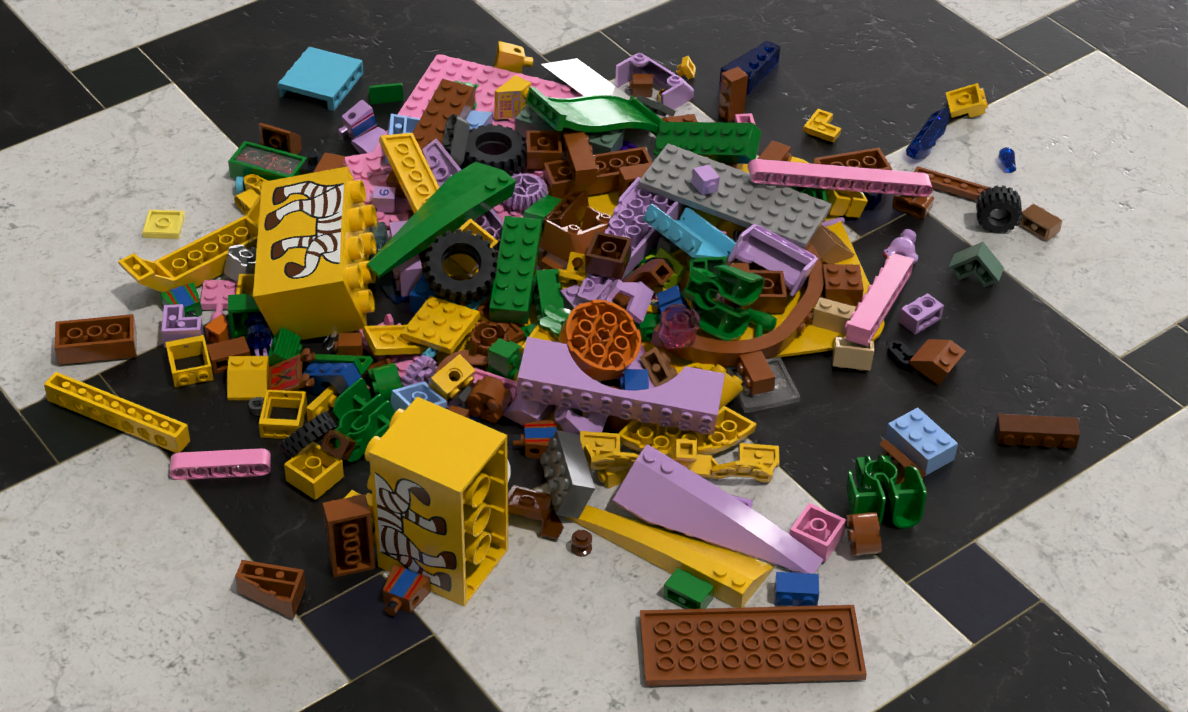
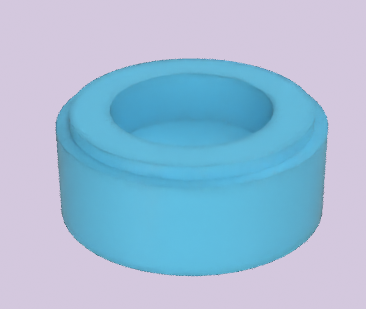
M237 176L236 194L245 191L244 177Z

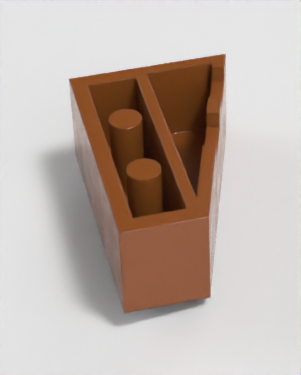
M241 560L235 575L238 593L294 619L306 588L304 570Z

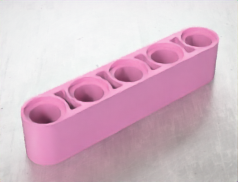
M266 449L175 453L171 456L170 476L176 480L264 476L270 472L271 453Z

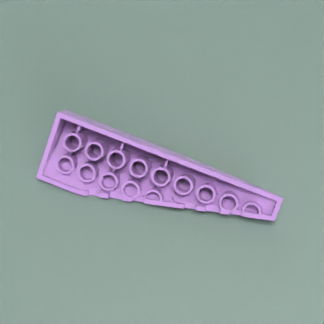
M637 177L620 196L613 217L610 219L609 226L604 232L632 238L631 257L622 280L659 242V238L663 237L660 232L642 220L650 203L673 220H677L684 212V204L639 188L638 182L641 179L640 177ZM587 273L577 298L586 302L598 300L609 283L618 279Z

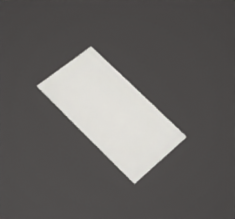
M577 58L541 64L583 96L611 95L627 100L630 99V96Z

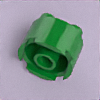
M389 363L368 369L371 381L375 380L372 382L375 394L382 395L384 401H391L392 390L402 388L396 364Z

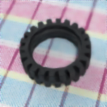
M327 411L290 434L278 447L289 461L310 443L319 442L325 433L329 432V430H334L337 425Z

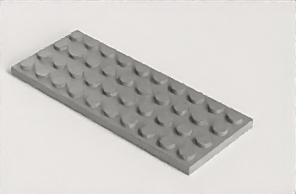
M671 144L665 146L638 182L639 188L740 226L749 228L753 224L760 225L803 249H806L832 206L831 203L789 187L754 183L747 172ZM709 164L720 177L718 191L701 195L691 183L693 168Z

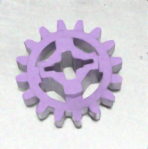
M422 355L420 359L416 358L415 363L411 362L408 369L405 370L407 372L406 375L402 376L404 379L401 382L403 387L423 381L429 385L430 379L437 369V362L428 355L426 357Z

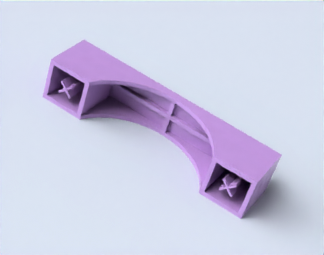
M527 337L517 379V398H521L524 401H537L545 405L553 404L563 408L580 409L583 412H596L604 416H617L625 420L633 419L642 423H654L662 427H676L683 431L692 430L701 434H714L725 374L685 366L676 377L660 386L637 391L620 390L603 385L586 375L572 359L567 344Z

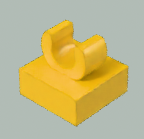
M689 56L683 57L682 64L677 66L679 70L676 72L679 77L686 75L689 80L694 78L696 67Z

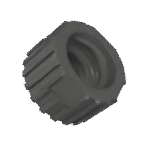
M254 397L248 402L249 412L254 416H260L264 398Z

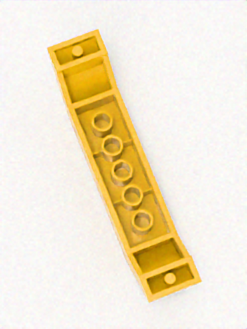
M259 190V196L245 216L155 261L139 258L133 253L119 260L118 264L139 284L160 292H166L194 282L196 287L202 285L203 281L211 280L223 274L227 253L231 246L245 245L247 249H251V246L257 248L261 190Z

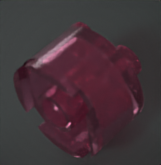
M672 304L666 307L661 315L658 328L659 338L665 343V346L669 349L693 346L700 324L699 314L694 309H687L686 305Z

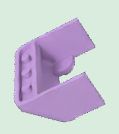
M637 53L616 65L615 86L617 88L626 84L629 80H633V74H653V83L663 89H668L661 93V104L674 110L694 97V89L685 80L642 53Z
M757 224L751 225L740 234L728 258L730 262L737 258V261L740 263L755 262L768 270L783 271L785 287L791 290L790 295L792 296L801 289L818 260L814 254Z

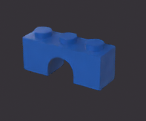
M312 363L303 373L309 374V379L314 378V385L308 387L311 394H321L331 384L336 388L338 394H342L361 378L354 363Z

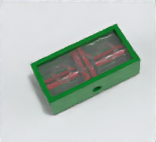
M244 141L228 160L230 177L236 179L237 176L245 177L249 174H255L271 181L300 175V168L307 157Z

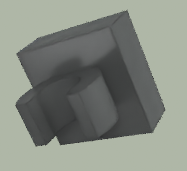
M470 386L460 389V393L447 402L448 405L469 409L466 405V400L472 390Z

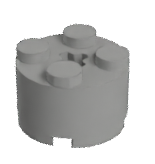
M245 245L231 246L226 257L224 275L235 280L237 284L239 274H255L257 248L251 246V249H247Z

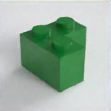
M499 338L488 349L489 373L516 380L523 354L519 352L521 345Z

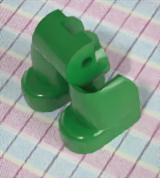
M728 265L714 266L713 269L720 270L718 276L705 269L692 268L682 297L705 309L702 315L695 316L696 324L704 331L724 341L740 338L750 323L751 313L739 307L733 308L712 296L715 291L720 293V296L741 306L753 304L762 292L765 282L764 278L755 273H747Z
M359 378L340 394L333 407V414L339 424L335 430L357 442L347 460L349 462L357 461L365 454L367 445L373 437H382L387 432L391 418L395 413L391 402L388 400L384 401L382 395L378 394L372 399L363 378ZM336 439L334 443V446L337 449L340 445L338 439Z
M879 455L878 460H871L869 456L856 458L855 472L859 487L855 486L852 476L853 470H849L846 484L850 515L875 512L877 513L880 525L886 503L885 494L881 487L884 486L890 500V516L894 525L904 529L917 525L923 517L927 490L918 469L913 466H906L904 481L895 485L897 468L891 463L888 455Z

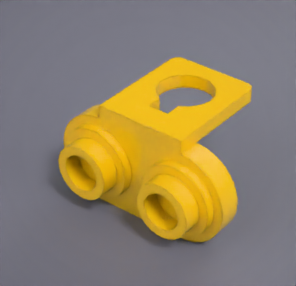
M570 252L567 269H558L559 281L570 283V280L575 279L578 281L577 285H582L583 280L587 276L585 274V254ZM576 257L583 260V265L578 268V271L574 270L572 264L573 259Z

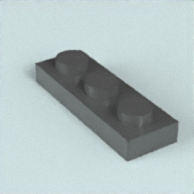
M638 95L636 98L653 113L666 117V115L674 116L676 112L664 104Z

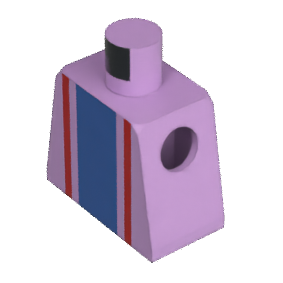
M364 100L359 101L342 115L344 126L338 129L337 133L342 139L349 136L354 140L377 128L372 107Z

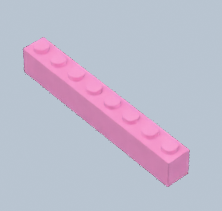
M895 253L892 254L890 259H886L884 268L881 267L879 276H876L873 285L869 286L868 293L864 294L862 303H858L856 312L853 311L850 321L846 322L844 332H847L845 340L868 346L909 279L914 259Z

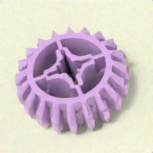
M520 172L516 175L513 173L511 177L516 180L513 196L505 200L503 204L507 205L508 208H513L514 211L517 209L520 212L526 210L539 199L548 195L547 184H545L543 179H540V176L535 177L534 174L529 175L528 173L522 174Z

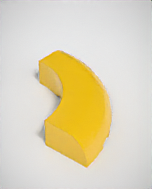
M723 406L718 410L714 434H701L692 430L683 431L676 427H662L659 424L642 423L638 420H632L618 434H620L621 445L640 453L647 444L660 452H670L671 446L675 444L676 439L686 438L697 440L698 455H713L731 448L746 439L755 431L757 424Z

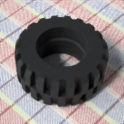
M493 124L478 126L477 129L473 128L468 133L464 161L460 168L462 170L472 163L478 162L504 170L510 176L513 173L518 175L521 172L523 174L526 168L527 143L519 132L513 131L508 126L503 127V125L499 124L497 126Z
M455 229V233H451L449 230L445 232L444 237L439 235L435 238V243L432 242L425 256V280L428 282L429 289L435 291L436 297L440 298L442 296L444 300L449 302L450 300L455 301V304L460 305V302H465V305L471 304L472 300L476 302L481 300L482 295L486 296L490 291V287H493L497 272L496 253L494 248H490L491 243L487 239L483 241L482 235L479 233L473 235L472 230L461 232V229ZM465 254L477 262L479 270L473 278L458 281L450 278L444 272L443 262L451 255Z

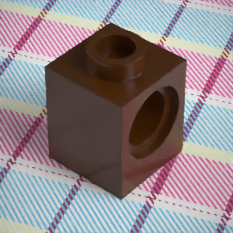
M329 430L323 436V443L320 448L340 460H348L357 442L338 430ZM336 439L340 442L337 449L334 446Z

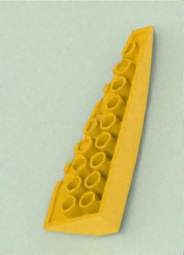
M589 505L585 506L578 519L564 516L671 574L679 568L703 581H707L714 586V597L735 608H743L774 568L757 558L747 556L745 553L734 552L704 542L700 538H692L675 530L670 531L659 525H652L645 521Z

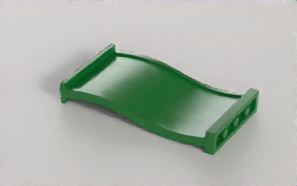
M529 87L525 101L532 110L556 131H562L564 127L583 132L639 128L649 130L657 137L660 122H664L634 96H630L629 100L611 95L553 98L545 96L536 87Z

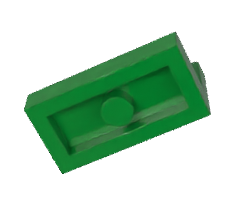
M402 83L369 86L370 104L403 101Z

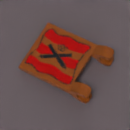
M305 348L301 354L270 366L268 390L294 391L303 387H312L314 385V378L309 379V374L307 373L302 375V362L314 361L315 353L310 354V349Z

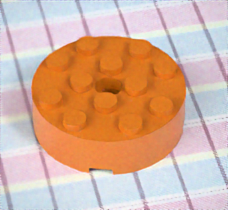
M595 299L591 300V302L581 303L572 310L560 329L559 343L567 344L572 359L586 375L593 380L605 381L619 377L629 368L640 351L641 335L639 329L637 330L633 323V317L625 309L610 301Z

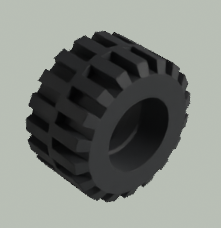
M998 185L994 186V188L989 187L987 191L983 190L981 195H978L976 201L979 225L985 230L988 229L989 232L996 231V233L1001 231L1005 233L1009 229L1013 230L1014 226H1018L1019 221L1022 220V205L1018 192L1016 190L1013 191L1011 187L1006 188L1003 185L1002 187H998Z

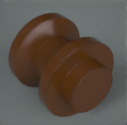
M586 530L575 531L571 537V550L573 554L580 557L589 555L592 551L591 533Z

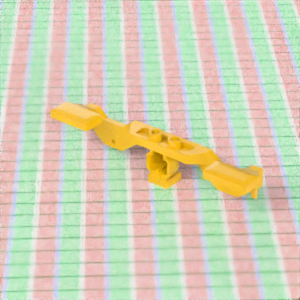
M580 431L579 438L586 460L589 462V469L602 470L610 467L631 469L639 456L635 453L620 452V434ZM676 439L675 444L671 446L670 452H661L703 478L722 479L733 476L753 478L759 482L770 483L773 471L779 466V446L739 443L738 461L718 464L711 455H698L697 440Z

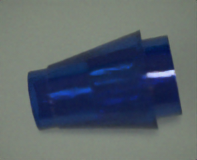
M1010 147L1002 148L999 151L998 158L1007 173H1013L1017 169L1015 151Z

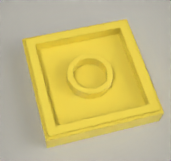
M149 210L142 232L143 238L179 239L185 211Z

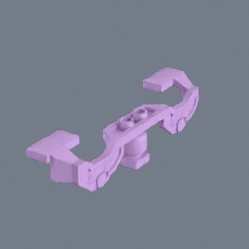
M618 279L609 283L598 300L612 302V299L618 292L629 296L630 300L626 311L637 323L643 322L654 292L641 281L637 283L622 282ZM556 405L554 409L555 421L561 425L563 431L579 435L580 431L602 432L608 417L590 411L587 412L584 418L573 413L572 408H563L559 405Z

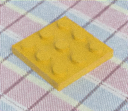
M430 296L403 329L401 336L403 339L452 354L480 318V311Z

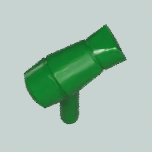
M751 308L746 310L751 313L750 323L756 326L755 338L762 336L763 330L771 332L776 327L777 318Z

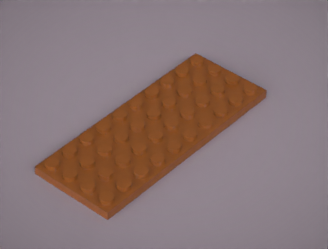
M854 605L640 610L645 686L866 680L867 673Z

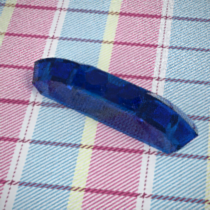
M942 108L931 114L906 148V155L908 157L921 160L929 156L932 147L936 145V140L944 135L950 116L949 108Z

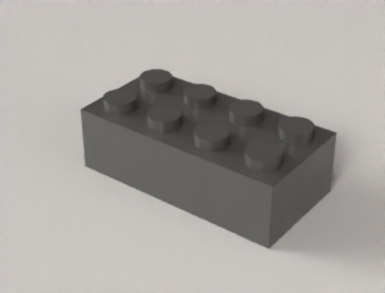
M556 430L554 436L549 440L546 451L541 455L540 463L543 466L544 477L547 480L548 491L551 494L552 505L556 515L578 519L592 496L595 486L579 434Z

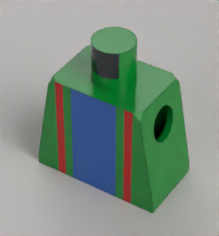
M194 282L160 293L163 309L164 305L183 304L185 317H199L202 315L201 302Z

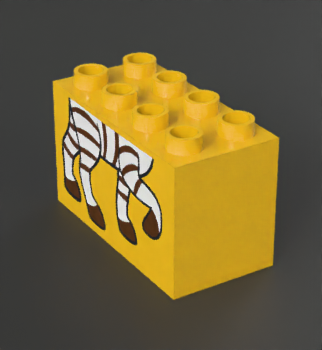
M348 166L262 182L253 298L273 335L281 327L298 334V336L302 337L301 340L328 336L333 333L339 334L362 330L364 326H367V313L374 312L375 310L372 291L368 289V284L375 283L376 275L366 265L370 261L369 255L376 254L377 251L375 237L370 232V227L377 226V214L373 204L365 205L366 190L362 180L354 181Z
M416 397L406 410L398 409L394 413L387 432L382 437H373L365 451V459L370 462L371 473L367 482V488L372 491L373 504L370 509L371 518L375 522L373 546L377 547L378 567L390 572L395 564L430 577L432 592L465 607L508 551L507 435L420 397Z

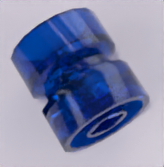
M254 313L246 320V342L253 349H264L271 343V329L262 313Z

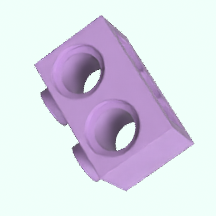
M927 293L901 309L899 323L912 333L917 334L942 318L944 305Z

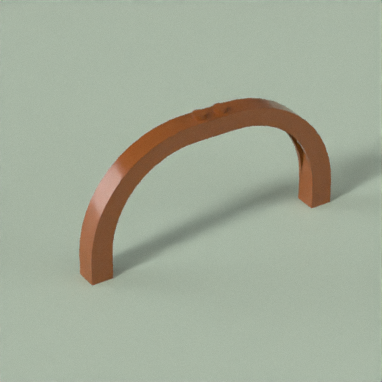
M809 243L805 250L814 254L818 260L804 282L805 294L787 318L771 332L748 340L723 341L693 334L662 319L653 331L651 343L680 358L701 364H713L714 366L717 364L727 367L737 366L739 355L762 351L766 359L777 355L787 348L799 333L802 334L807 323L810 324L813 320L814 308L821 296L824 284L823 266L818 253L813 245Z

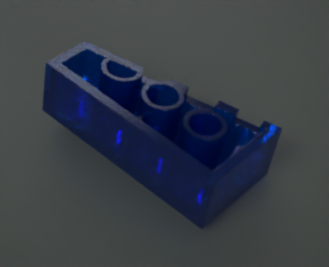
M769 41L763 42L723 66L720 70V82L723 72L739 67L748 75L746 94L749 95L779 62L781 46Z

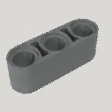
M452 114L446 121L442 146L460 167L464 161L470 124L456 114Z

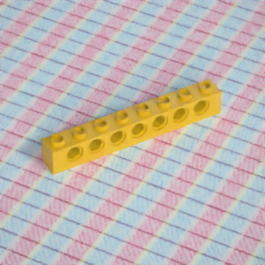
M55 372L44 383L48 401L157 446L180 453L190 442L187 424L58 372Z

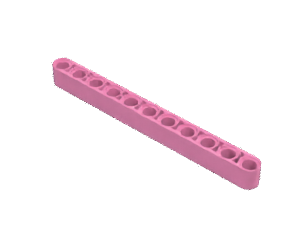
M763 159L751 160L747 166L751 181L759 184L919 197L929 196L933 192L929 176L925 173Z

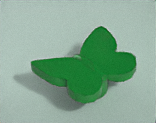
M548 304L543 309L545 317L540 319L538 325L559 337L561 325L572 311L565 308L556 310L553 305Z

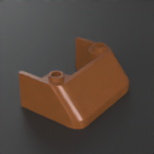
M587 206L581 230L576 225L562 228L547 220L540 248L566 262L569 260L570 252L586 255L595 232L604 233L609 226L611 216ZM576 257L573 259L572 264L579 268L583 265V260Z

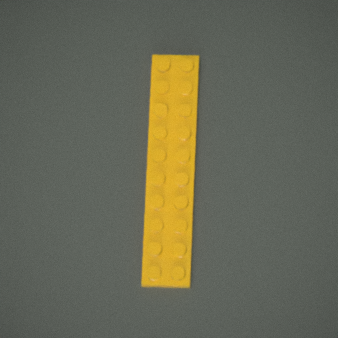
M413 133L381 135L379 142L415 214L440 187ZM450 257L443 262L444 272L454 280L474 277L479 270L478 267L470 274Z

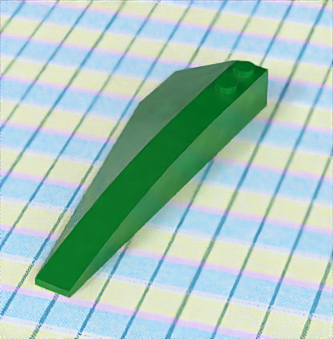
M478 162L472 163L450 176L367 263L366 267L380 278L429 248L432 242L435 243V238L439 235L444 237L445 232L449 230L451 233L455 232V229H459L470 218L474 220L512 197L516 180L504 170Z

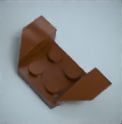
M515 485L512 486L508 492V514L521 515L530 520L542 521L540 535L558 540L564 526L556 515L552 505L551 494Z

